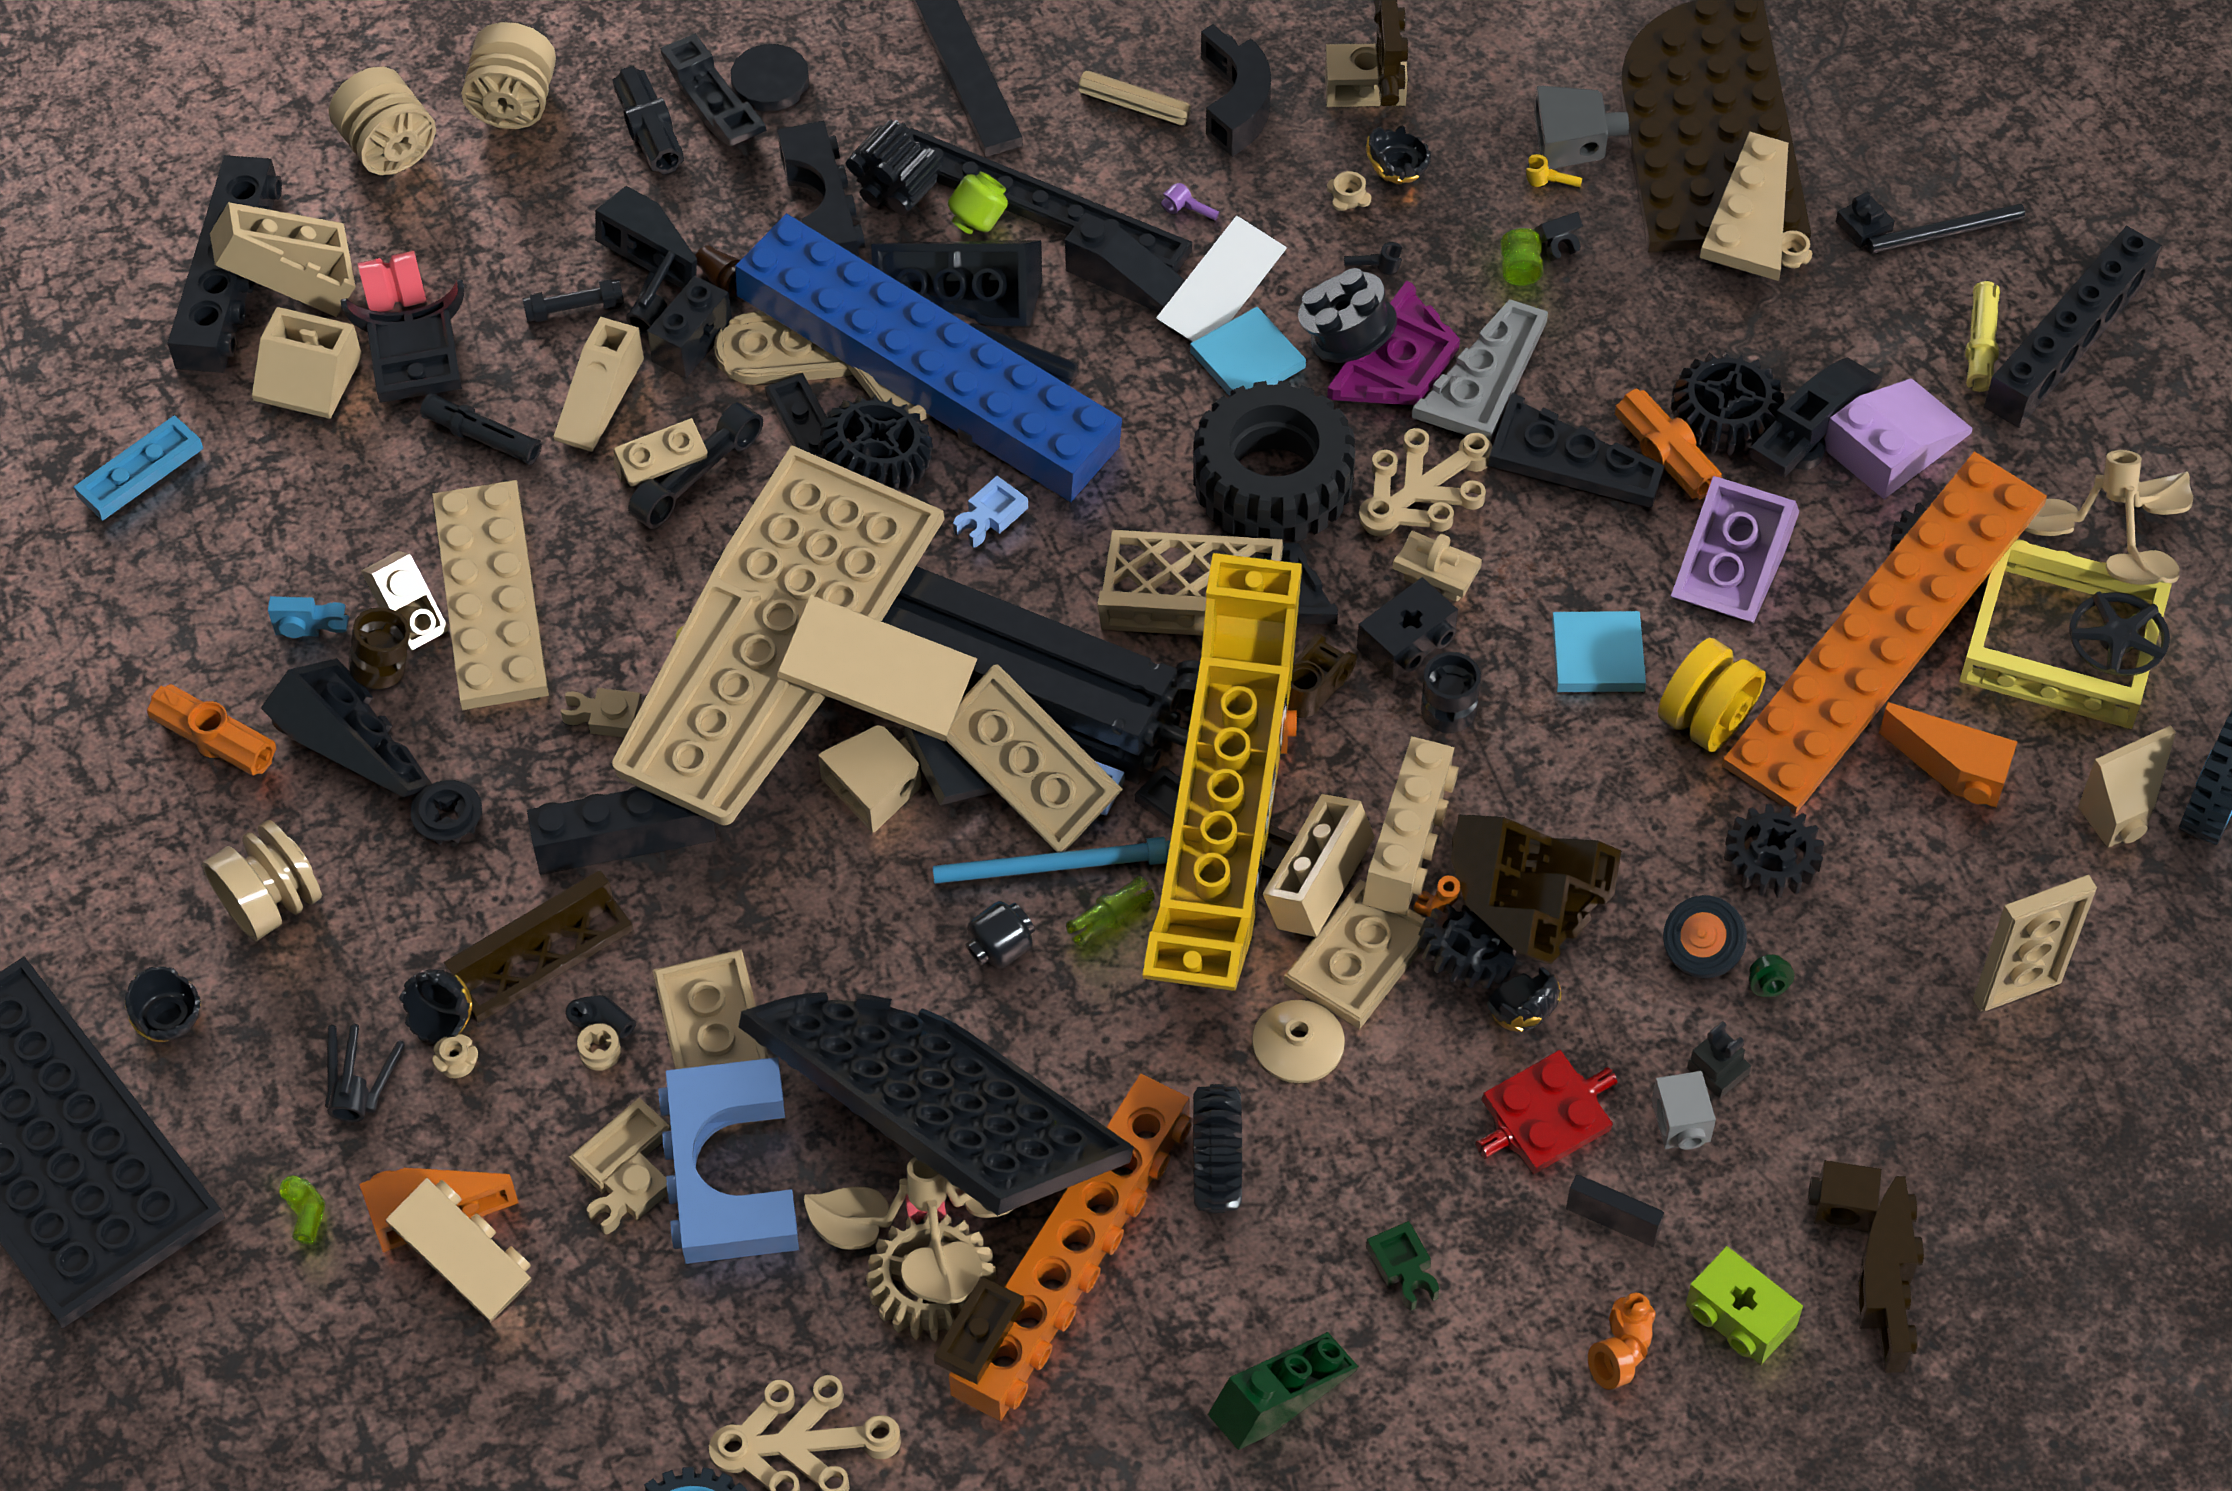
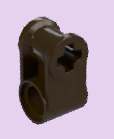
M1319 633L1312 637L1303 652L1293 662L1288 710H1296L1297 718H1308L1319 712L1331 695L1350 677L1356 665L1357 655L1350 651L1343 653L1326 643V637Z

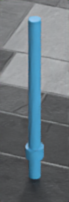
M1165 837L1146 838V843L935 865L932 866L934 884L1148 861L1149 865L1167 863L1171 840L1165 841Z

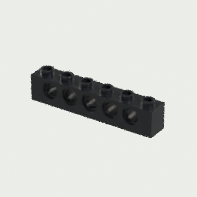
M224 155L167 342L175 369L224 373L228 358L235 355L237 344L236 330L238 325H243L245 321L247 293L253 292L255 282L215 265L210 232L228 202L272 210L274 200H279L282 192V180L280 176H276L272 159Z
M2126 225L1992 376L1984 408L2020 428L2150 280L2162 245Z

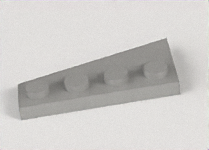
M1509 299L1481 330L1477 341L1470 348L1466 347L1457 357V363L1446 375L1442 374L1433 384V390L1425 399L1421 398L1414 405L1412 418L1464 435L1481 433L1491 442L1505 413L1512 392H1515L1547 323L1548 311Z

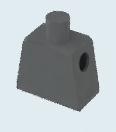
M1537 86L1534 118L1540 155L1547 158L1549 169L1601 160L1606 154L1608 137L1628 136L1629 118L1627 111L1605 113L1603 96L1600 91Z

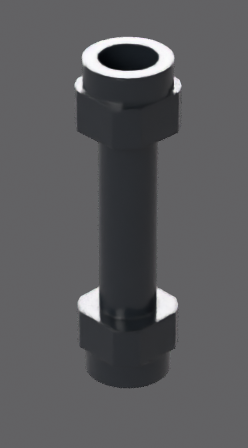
M611 278L600 280L599 287L546 298H543L542 292L530 294V297L522 298L527 322L548 320L547 314L603 303L604 309L617 307L616 304L624 303L620 280H611Z

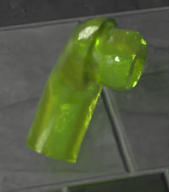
M290 1175L281 1182L279 1193L298 1215L292 1238L303 1244H313L316 1241L324 1214L325 1200L307 1179L299 1178L297 1175Z

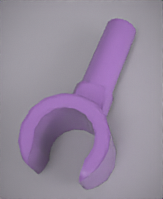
M1182 183L1173 184L1163 193V196L1166 198L1162 200L1161 205L1171 214H1176L1181 208L1186 207L1214 221L1219 215V211L1192 198L1189 189Z

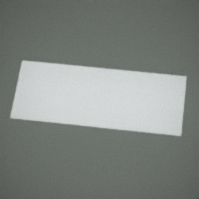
M1236 215L1156 319L1192 342L1196 341L1233 319L1287 247Z

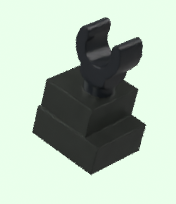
M1724 1021L1713 1028L1707 1034V1039L1692 1050L1691 1058L1688 1060L1687 1069L1690 1072L1702 1071L1706 1086L1719 1098H1722L1747 1077L1752 1066L1744 1059L1743 1038L1732 1039L1725 1031L1726 1023Z

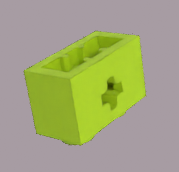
M1728 1246L1691 1283L1685 1304L1699 1323L1706 1327H1714L1727 1338L1730 1346L1743 1357H1751L1760 1365L1797 1327L1803 1308L1801 1303Z

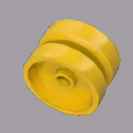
M1709 637L1699 643L1689 653L1674 673L1660 699L1657 711L1658 717L1676 730H1684L1690 727L1691 740L1707 751L1715 752L1724 746L1737 732L1755 706L1765 683V671L1747 659H1740L1733 663V650L1715 638Z

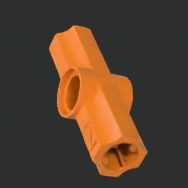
M1636 388L1628 392L1616 405L1614 415L1638 439L1642 454L1664 465V469L1692 499L1698 498L1701 500L1706 497L1713 476L1722 478V473L1696 446V439L1689 425L1678 417L1672 420L1645 390L1640 391Z
M172 684L164 687L161 685L151 696V702L147 708L149 718L195 743L198 751L203 756L209 758L220 757L252 776L258 773L263 774L272 764L273 755L277 750L275 742L228 716L225 708L220 703L214 701L203 702Z

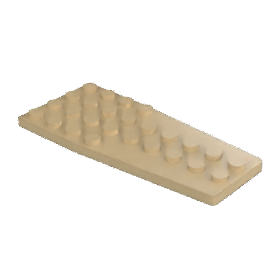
M791 445L725 547L612 761L616 775L629 783L718 824H731L826 697L823 694L777 677L810 594L882 621L945 520L943 510Z

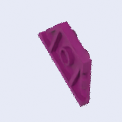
M1406 280L1390 302L1397 313V326L1391 337L1371 354L1346 362L1328 386L1327 398L1337 401L1415 405L1421 398H1425L1433 384L1458 352L1460 338L1449 326L1441 322L1440 315L1431 305L1425 306L1416 295V287Z

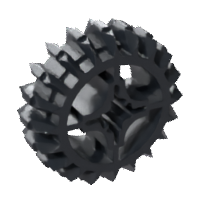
M1725 351L1721 358L1717 359L1709 352L1704 362L1694 359L1690 368H1683L1679 379L1673 385V397L1670 405L1671 414L1674 415V418L1683 419L1694 433L1698 448L1708 445L1712 455L1718 449L1726 450L1729 457L1735 449H1739L1747 455L1749 450H1751V446L1776 421L1777 410L1785 403L1784 393L1781 392V380L1773 379L1772 368L1760 370L1759 359L1749 363L1745 361L1743 353L1736 359L1730 358L1727 351Z
M874 394L870 401H866L858 395L853 403L843 400L839 408H832L821 426L818 448L819 454L822 455L821 458L897 491L900 489L908 492L913 484H919L920 479L926 473V469L929 468L933 444L932 437L929 436V425L921 423L920 413L909 414L907 404L898 407L893 404L892 397L887 402L879 401ZM849 438L853 443L850 444L847 439Z
M1210 1084V1086L1197 1087L1193 1094L1194 1204L1199 1211H1211V1213L1236 1211L1242 1202L1241 1093L1236 1086Z

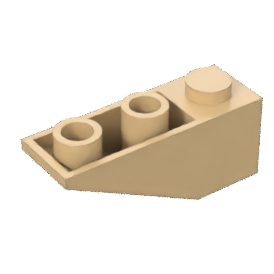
M604 317L599 318L582 349L554 434L555 441L593 452L644 360L638 327Z

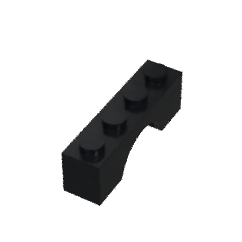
M824 120L777 129L780 158L788 186L806 188L819 195L823 200L814 212L801 219L802 223L859 257V249L865 248V240L861 224L853 225L852 219L857 218L853 195H845L844 189L848 188L844 165L837 166L835 161L840 159L836 136H828Z

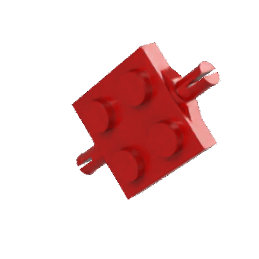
M1560 1049L1483 1093L1481 1101L1493 1116L1497 1130L1475 1142L1478 1152H1481V1156L1487 1159L1492 1154L1508 1146L1512 1151L1521 1156L1533 1175L1611 1131L1613 1122L1598 1103L1597 1094L1617 1084L1618 1081L1615 1074L1611 1075L1612 1070L1606 1067L1604 1070L1585 1079L1575 1071Z

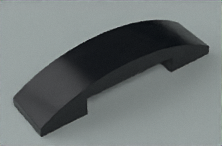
M696 33L660 48L661 54L684 96L703 123L723 143L732 146L767 131L765 123L748 102L742 104L716 70L712 54Z

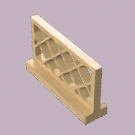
M1112 530L1103 590L1099 592L1097 604L1101 630L1203 636L1206 597L1201 596L1198 591L1207 586L1211 566L1203 556L1212 550H1223L1227 555L1249 557L1255 552L1272 553L1271 560L1281 561L1282 539ZM1120 545L1139 546L1144 553L1128 563L1119 554ZM1169 548H1181L1187 555L1170 565L1160 554ZM1153 560L1163 571L1149 581H1146L1136 570ZM1195 562L1205 574L1189 584L1179 572ZM1127 576L1139 586L1132 592L1113 591L1114 585ZM1169 579H1172L1182 589L1174 595L1159 594L1155 590Z

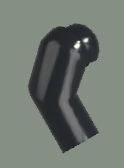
M603 995L575 999L566 1007V1018L577 1027L586 1028L593 1024H606L611 1026L621 1039L629 1036L636 1027V1021L610 998Z

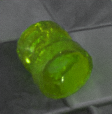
M1518 228L1507 232L1501 238V255L1504 258L1502 261L1503 277L1508 283L1517 286H1527L1537 282L1542 277L1541 237L1537 232L1531 229Z

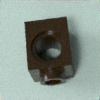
M1824 1160L1820 1176H1811L1807 1204L1816 1206L1814 1224L1870 1232L1879 1206L1882 1169Z

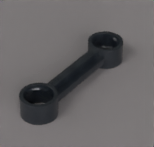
M736 402L729 406L720 417L716 431L704 441L708 451L707 458L669 472L659 482L650 479L642 483L629 501V513L650 529L661 526L672 514L676 505V499L733 448L742 451L755 442L763 427V417L742 402Z

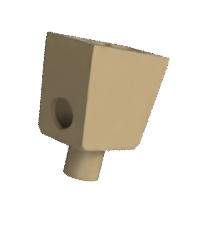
M877 725L818 754L821 779L872 833L877 831L922 785L920 765L906 737L898 741L884 726Z

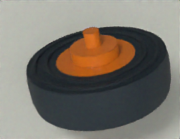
M1700 895L1684 900L1672 910L1664 926L1663 942L1668 957L1681 971L1697 978H1713L1725 974L1739 962L1746 948L1747 931L1741 915L1730 903L1715 896Z

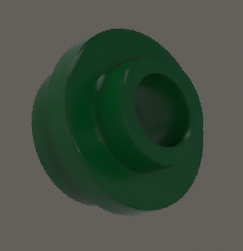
M1770 954L1762 956L1753 962L1749 969L1750 976L1748 981L1751 990L1756 995L1774 997L1784 993L1794 981L1795 973L1789 962L1783 960L1779 955Z

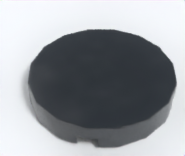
M779 44L758 45L746 50L736 58L731 68L732 91L742 103L748 102L754 105L755 110L764 112L780 111L796 104L804 90L807 91L809 87L808 64L803 56L791 47Z

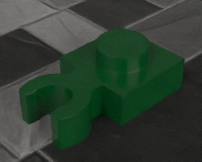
M1410 1221L1366 1240V1249L1386 1285L1390 1286L1399 1281L1401 1282V1297L1407 1309L1410 1311L1416 1309L1417 1299L1412 1291L1418 1288L1425 1289L1432 1301L1438 1299L1439 1285L1437 1280L1429 1273L1423 1272L1430 1268L1431 1258Z

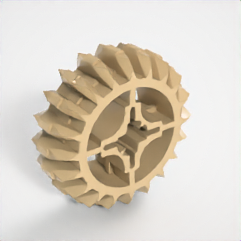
M927 1212L924 1216L923 1224L916 1225L915 1221L908 1216L905 1221L906 1230L902 1231L891 1226L889 1230L890 1241L878 1239L876 1244L878 1254L870 1255L868 1265L871 1272H868L866 1275L867 1287L872 1290L870 1292V1301L874 1307L880 1306L879 1316L884 1322L893 1319V1327L897 1333L911 1326V1336L915 1340L919 1338L923 1330H929L931 1339L936 1342L940 1335L939 1330L947 1328V1331H949L967 1299L959 1303L949 1304L936 1303L917 1297L916 1301H913L901 1294L893 1284V1281L903 1283L901 1267L909 1253L918 1248H933ZM946 1214L939 1223L941 1245L944 1246L957 1241L970 1244L980 1256L982 1277L994 1281L996 1279V1267L991 1264L993 1261L992 1251L989 1247H982L984 1244L981 1234L976 1232L969 1235V1225L966 1224L965 1220L953 1228L951 1217Z

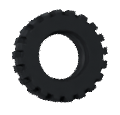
M1267 381L1253 383V387L1245 389L1244 385L1230 391L1228 399L1222 396L1212 404L1211 411L1208 410L1203 414L1199 421V429L1195 431L1193 441V485L1196 487L1198 502L1202 507L1206 508V514L1213 522L1218 524L1222 521L1223 529L1234 536L1237 533H1241L1245 537L1292 539L1294 543L1307 539V533L1311 531L1316 535L1328 528V520L1330 522L1336 521L1343 513L1344 505L1349 503L1354 481L1356 451L1353 429L1348 426V419L1344 413L1338 408L1334 410V403L1322 394L1319 397L1315 396L1314 390L1304 385H1301L1300 388L1291 387V383L1287 381H1278V385H1267ZM1282 449L1299 455L1309 465L1290 475L1265 476L1247 469L1239 461L1246 455L1258 450Z

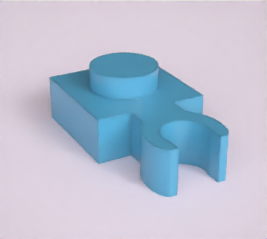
M270 596L268 614L275 635H284L290 638L318 636L320 629L343 633L347 631L349 616L344 615L346 605L343 603L333 602L326 605H315L314 598Z

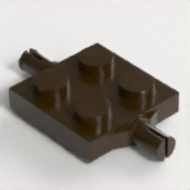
M1373 0L1375 4L1373 17L1374 22L1377 24L1375 50L1380 106H1396L1399 102L1398 89H1405V65L1400 64L1401 62L1408 61V38L1400 35V32H1405V7H1398L1397 0Z

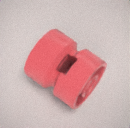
M414 250L392 255L389 263H384L380 258L357 263L369 310L377 312L393 310L395 302H400L404 307L427 302Z

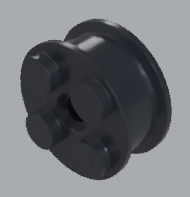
M1351 268L1304 293L1298 318L1302 328L1309 334H1312L1311 347L1316 356L1327 362H1349L1371 354L1387 342L1397 326V313L1394 307L1385 300L1386 291L1380 278L1374 274L1362 272L1359 268Z

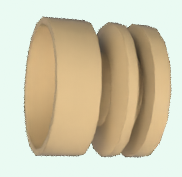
M500 22L487 25L477 33L469 60L470 65L461 92L466 108L476 118L498 128L520 129L536 123L541 119L545 110L546 98L549 92L548 86L552 79L556 62L554 47L544 35L533 28L519 23Z
M384 66L367 68L351 76L338 88L329 106L331 123L350 145V148L368 171L378 175L396 174L414 165L423 158L432 146L436 134L435 121L414 96L395 70Z
M266 820L258 825L260 839L250 832L243 835L242 841L248 855L247 858H244L234 848L226 846L202 863L205 875L221 903L239 927L254 941H258L282 924V919L276 905L278 902L291 913L297 915L303 909L300 897L311 905L322 897L319 884L304 853L271 820Z

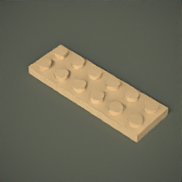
M517 480L432 493L462 710L549 696Z

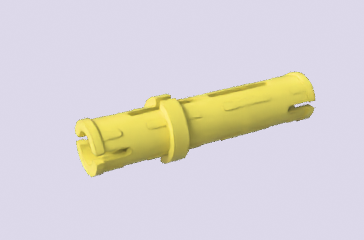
M1990 281L1979 282L1973 288L1971 338L1965 349V356L1969 363L1966 384L1969 388L1973 386L1972 390L1977 392L1989 390L1991 379L1994 375V363L1999 356L1996 332L2000 288L1998 285L1993 287L1994 283Z

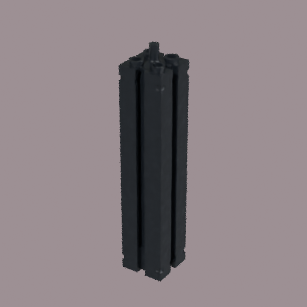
M915 566L881 621L977 658L963 698L993 665L998 664L1094 761L1123 771L1125 779L1139 785L1146 771H1153L1156 768L1162 753V747L1158 746V743L1162 744L1164 740H1168L1186 748L1189 730L1179 726L1181 714L1177 712V705L1181 696V689L1177 688L1176 668L1163 663L1155 664L1151 661V658L918 566Z

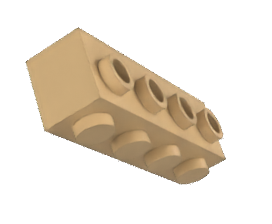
M1411 736L1368 870L1362 905L1406 916L1413 894L1421 896L1428 869L1421 867L1424 859L1432 861L1438 839V834H1434L1432 831L1434 825L1441 827L1443 825L1449 803L1448 800L1443 799L1445 791L1453 792L1459 767L1451 765L1455 747Z

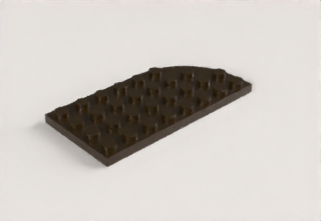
M1693 0L1678 5L1657 16L1638 33L1631 43L1624 59L1620 85L1623 112L1627 111L1629 118L1628 142L1648 252L1701 250L1749 132L1788 142L1783 233L1786 231H1799L1810 240L1811 228L1764 1Z

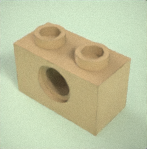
M1326 44L1325 85L1327 107L1380 106L1375 44ZM1401 62L1400 65H1405V89H1398L1399 102L1396 106H1406L1407 62Z

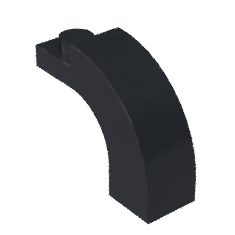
M1212 24L1201 31V59L1231 84L1232 89L1206 107V135L1233 157L1250 145L1259 136L1267 123L1270 112L1271 71L1264 52L1255 41L1250 38L1241 45H1238L1231 35L1224 34Z

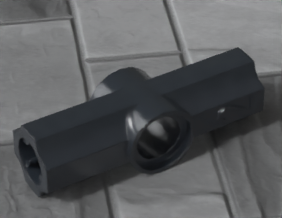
M634 66L621 69L619 75L612 80L615 93L623 107L625 122L633 142H639L652 171L661 172L662 175L676 171L678 165L684 161L682 148L673 132L671 117L662 97L657 98L645 70L636 69Z

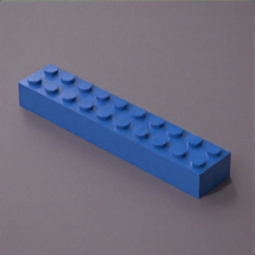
M787 213L735 265L738 297L851 367H856L868 373L877 383L914 406H922L927 414L954 431L958 432L959 428L972 435V442L1069 502L1074 500L1120 447L1121 417Z

